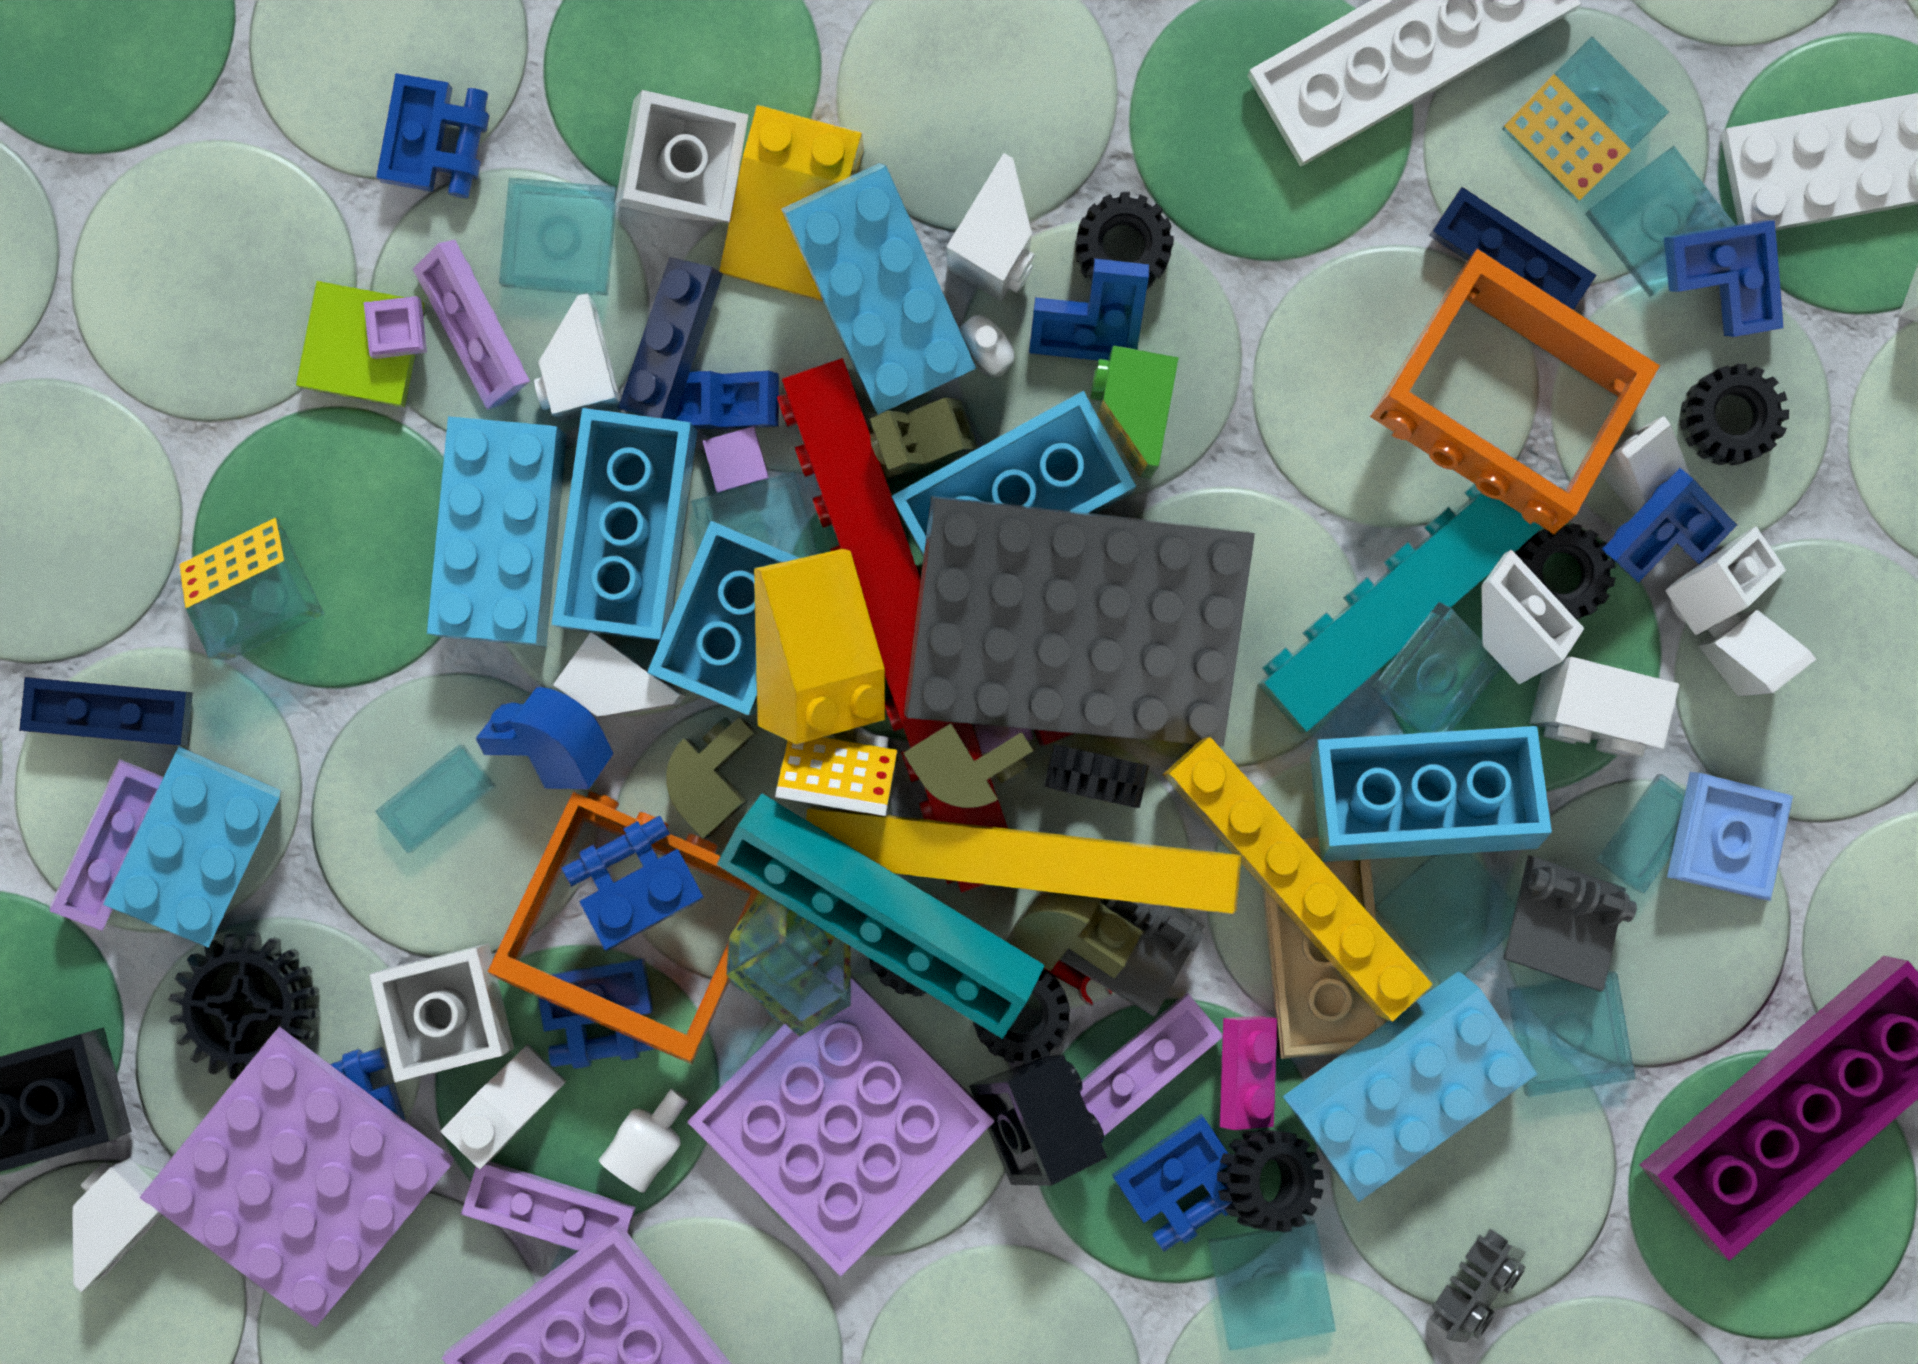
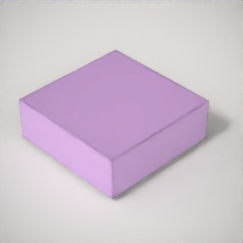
M418 296L364 302L369 354L373 359L427 353L422 301Z
M754 426L702 441L718 494L770 480Z

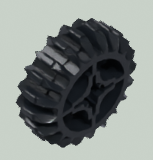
M259 932L248 933L243 942L238 933H231L225 935L223 946L217 940H212L209 948L204 946L205 956L195 953L187 958L188 965L194 973L186 971L177 973L174 979L186 990L185 992L171 994L168 1000L174 1005L182 1006V1013L171 1016L169 1022L176 1026L184 1023L187 1030L186 1033L181 1034L177 1038L176 1043L183 1046L194 1042L197 1046L191 1053L190 1061L197 1063L210 1056L208 1073L214 1075L220 1073L227 1065L229 1078L236 1080L261 1049H250L251 1037L257 1035V1029L262 1019L282 1018L280 1027L294 1038L308 1040L313 1037L314 1030L303 1023V1019L308 1020L319 1017V1008L306 1006V999L318 995L320 989L317 986L303 987L301 979L309 977L312 969L310 966H305L294 970L292 965L299 956V952L296 949L288 950L281 956H278L281 949V940L277 937L268 939L262 947V938ZM232 962H240L239 973L233 975L231 986L227 992L208 993L214 978L224 967ZM259 968L265 970L275 980L281 991L282 998L272 996L267 992L264 986V973L260 972ZM248 996L245 1002L251 1000L253 1007L264 1009L243 1016L242 1013L245 1009L239 1011L237 1004L225 1002ZM208 1013L218 1016L223 1021L226 1033L225 1039L213 1027Z

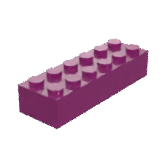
M1883 955L1639 1164L1711 1250L1730 1261L1918 1100V971L1908 960Z

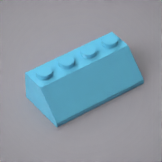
M1082 391L891 497L924 558L931 496L1096 514L1132 494L1136 484L1085 392Z

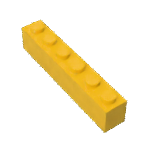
M1211 737L1201 739L1162 774L1232 854L1242 855L1241 864L1379 1017L1393 1022L1433 985Z

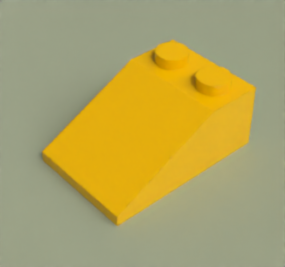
M757 105L742 157L719 271L725 276L823 301L781 209L857 174L864 152L862 133Z
M839 549L754 568L758 726L794 744H800L885 720L884 665L851 551Z

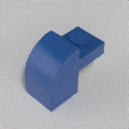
M536 687L524 704L515 702L501 704L492 713L491 719L475 738L484 755L528 756L545 789H590L614 754L599 723L584 706L568 695L543 687Z

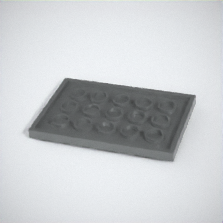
M931 496L904 714L907 718L1189 744H1197L1201 739L1211 737L1218 746L1224 747L1255 533L1245 530Z

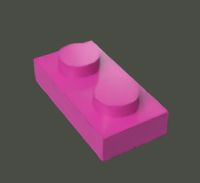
M1265 1016L1223 1018L1221 1128L1243 1130L1274 1127L1277 1018Z

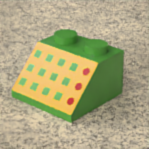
M1113 345L1108 360H1098L1097 368H1095L1090 399L1100 401L1097 412L1098 418L1139 477L1151 479L1160 463L1179 357Z

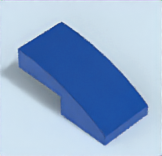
M769 370L725 374L714 371L690 372L674 420L691 422L695 429H740L753 426L755 428L778 427L779 403L777 396H779V373Z

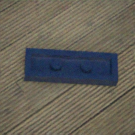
M1464 187L1458 190L1428 235L1466 261L1469 260L1476 249L1482 251L1572 310L1576 308L1597 276Z
M669 257L618 409L633 415L674 420L723 273L711 266Z
M25 677L19 731L187 746L193 692Z

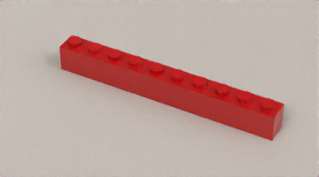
M840 358L782 378L786 393L777 396L779 406L787 427L797 424L804 444L794 448L805 478L815 474L822 493L812 498L822 528L833 525L839 545L830 548V551L839 549L851 551L884 665V675L893 698L885 700V709L893 731L904 728L910 748L951 724L972 759L976 761L983 755L972 724L907 718L904 714L921 578L881 464L872 449L870 433L844 359ZM907 750L902 751L901 754L911 782L920 780L904 755V752ZM991 778L986 781L997 797ZM925 788L929 800L919 803L923 817L927 820L1008 829L998 800L985 806L962 808L942 802ZM946 880L947 885L958 882L961 893L985 885Z

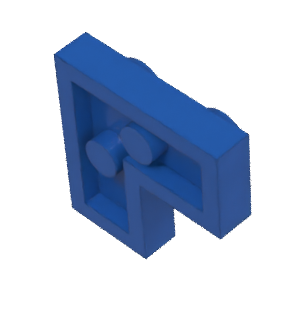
M1763 220L1664 237L1669 291L1681 292L1719 285L1724 336L1737 337L1784 328L1775 220Z
M1095 259L1089 303L1035 297L1029 353L1098 361L1099 359L1108 360L1113 345L1137 350L1149 279V264Z
M1679 468L1668 481L1657 487L1652 497L1628 522L1617 529L1613 538L1602 550L1639 583L1675 545L1697 564H1700L1737 524L1690 475Z

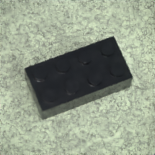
M104 1027L0 1056V1172L109 1142L132 1132Z

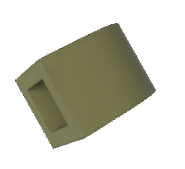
M945 397L908 413L889 410L870 418L872 427L868 428L871 435L872 449L881 464L886 479L900 478L919 473L963 457L978 449L962 400Z
M727 717L720 720L703 736L702 739L708 746L702 751L691 739L683 738L674 749L668 762L666 784L671 802L678 813L702 839L709 838L747 802L719 771L722 766L758 734L742 717H738L733 723Z
M949 724L904 752V755L924 787L933 796L949 805L974 808L985 806L998 800L986 780L996 775L1002 784L1028 768L1029 765L1024 757L1033 752V749L1021 732L974 761L953 726Z
M1037 890L1025 906L1005 941L1044 964V967L1049 971L1052 970L1069 948L1115 979L1124 968L1143 931L1099 903L1102 898Z

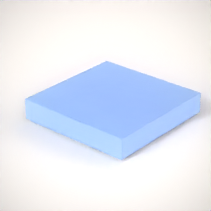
M1690 772L1667 878L1771 901L1793 796L1703 773Z

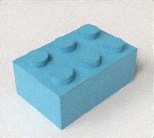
M710 521L647 673L746 715H755L757 710L754 568L799 559V557Z
M178 747L103 905L209 948L279 801L281 790L182 747Z

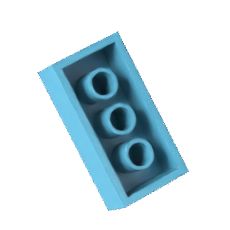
M878 163L781 209L871 406L878 415L977 369L887 166Z
M582 408L551 625L562 629L660 642L672 614L698 432L691 422Z
M448 416L427 634L445 638L547 647L567 434L557 426Z
M1537 726L1319 739L1310 757L1320 856L1323 862L1538 849L1552 833Z
M1458 971L1411 1004L1393 1022L1388 1021L1282 1097L1339 1179L1356 1200L1360 1202L1538 1074L1481 988Z

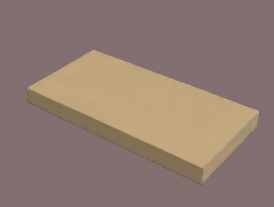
M1319 837L1303 838L1305 843L1321 859ZM1370 859L1323 862L1376 920ZM1263 888L1275 1018H1277L1279 1057L1287 1059L1344 1053L1385 1024L1386 1019L1379 1017Z

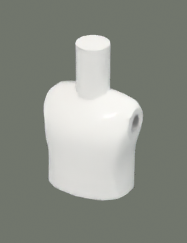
M975 315L962 324L959 330L978 370L991 378L1001 377L1012 365L1015 356L1013 347L1004 332L993 321L981 315Z
M670 1089L653 1114L643 1109H633L618 1129L612 1143L599 1158L600 1164L635 1190L644 1193L657 1173L669 1162L681 1145L680 1137L670 1126L685 1107L688 1100L676 1090Z

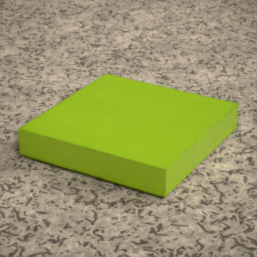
M316 281L296 386L302 389L405 408L416 354L373 359L369 354L364 302L405 297ZM422 301V310L424 314L425 303Z

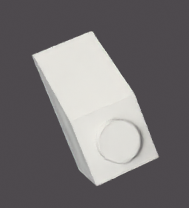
M588 293L578 295L538 361L542 377L534 379L541 408L543 410L551 409L552 415L560 422L580 417L582 408L607 410L618 407L621 400L596 303Z
M1664 416L1634 430L1615 445L1600 472L1602 477L1633 514L1638 512L1652 497L1657 487L1668 481L1679 468L1688 475L1690 473L1672 426Z
M1755 526L1703 560L1700 564L1685 572L1665 591L1671 599V605L1675 614L1680 620L1689 625L1696 636L1748 608L1786 569L1757 526Z
M1512 550L1502 556L1482 584L1483 647L1518 684L1562 662L1585 629Z
M1758 610L1740 614L1736 613L1707 629L1711 636L1699 645V648L1737 696L1774 693L1816 660L1809 649Z
M590 632L553 684L565 695L579 702L590 713L604 718L677 706L686 697L664 680L648 674L647 668L602 636Z
M527 1044L473 1096L440 1132L480 1170L503 1149L567 1081Z
M130 1158L111 1167L104 1162L96 1168L81 1184L86 1193L72 1206L73 1285L80 1292L101 1281L163 1216L153 1206L139 1198L153 1180Z

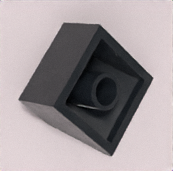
M1064 1055L1033 1060V1063L1014 1067L969 1085L974 1098L995 1118V1122L988 1128V1131L1011 1185L1052 1186L1107 1158L1102 1146L1104 1141L1102 1127L1097 1118L1088 1112L1080 1094L1083 1088L1080 1075L1076 1068L1066 1061Z

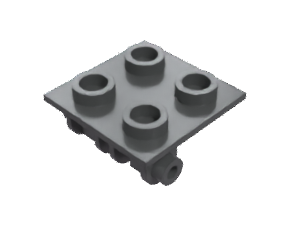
M1529 855L1527 856L1503 959L1603 992L1618 924L1622 921L1631 922L1637 911V904L1630 900L1624 887Z
M1102 898L1099 903L1143 931L1124 968L1114 979L1069 948L1061 961L1155 1017L1190 952H1193L1204 935L1201 932L1204 925L1171 906Z
M1489 1229L1484 1237L1479 1234L1476 1238L1477 1240L1465 1256L1466 1259L1488 1273L1486 1277L1462 1261L1459 1264L1462 1270L1481 1282L1477 1291L1454 1275L1449 1279L1471 1295V1300L1451 1286L1446 1285L1437 1301L1432 1305V1308L1436 1311L1430 1320L1449 1332L1446 1336L1449 1341L1467 1342L1473 1336L1479 1339L1487 1330L1496 1314L1489 1307L1498 1293L1502 1291L1507 1294L1510 1293L1526 1269V1266L1519 1262L1525 1251L1507 1244L1508 1240L1492 1229Z

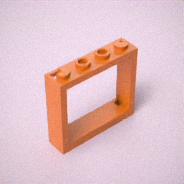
M1476 249L1457 273L1370 417L1393 431L1391 436L1407 440L1429 454L1430 459L1438 466L1454 470L1473 482L1476 488L1485 496L1501 500L1521 513L1522 517L1529 524L1535 522L1552 534H1555L1576 516L1660 365L1482 251ZM1465 299L1618 396L1617 401L1565 491L1409 392Z
M573 791L487 972L498 980L692 1065L744 951L731 938L687 1034L674 1030L519 961L584 822L620 837L626 834L623 828L637 821L641 826L656 818L647 813L639 812L635 819L617 811L619 803L604 794L601 796L589 791L587 797ZM689 833L686 840L670 834L651 844L654 852L662 856L678 848L687 867L749 893L750 895L737 924L760 892L716 865L721 857L715 854L718 846L697 835ZM757 904L751 913L759 918L763 908ZM745 922L739 932L747 937L752 927Z

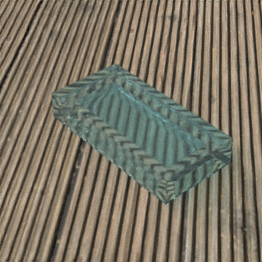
M459 744L375 810V813L407 853H412L495 788L496 785L463 744Z
M1657 774L1601 852L1596 862L1639 893H1645L1672 855L1685 790L1663 774Z

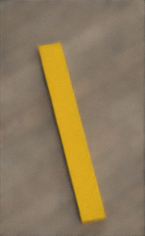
M810 807L807 809V821L895 874L1234 914L1237 911L1242 855L891 815L883 816L821 807Z

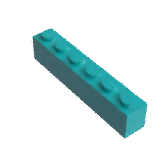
M1475 484L1471 485L1464 492L1470 501L1456 513L1448 506L1424 527L1430 534L1415 548L1409 542H1406L1383 562L1389 569L1388 572L1374 584L1366 577L1343 597L1348 606L1334 618L1326 612L1302 632L1308 641L1293 654L1285 647L1262 667L1267 676L1257 685L1299 733L1309 731L1489 575L1505 553L1510 550L1515 552L1543 527L1535 522L1529 524L1522 517L1521 513L1501 500L1485 496L1476 488Z
M761 793L737 825L716 864L1002 1039L1027 1003L1045 966Z

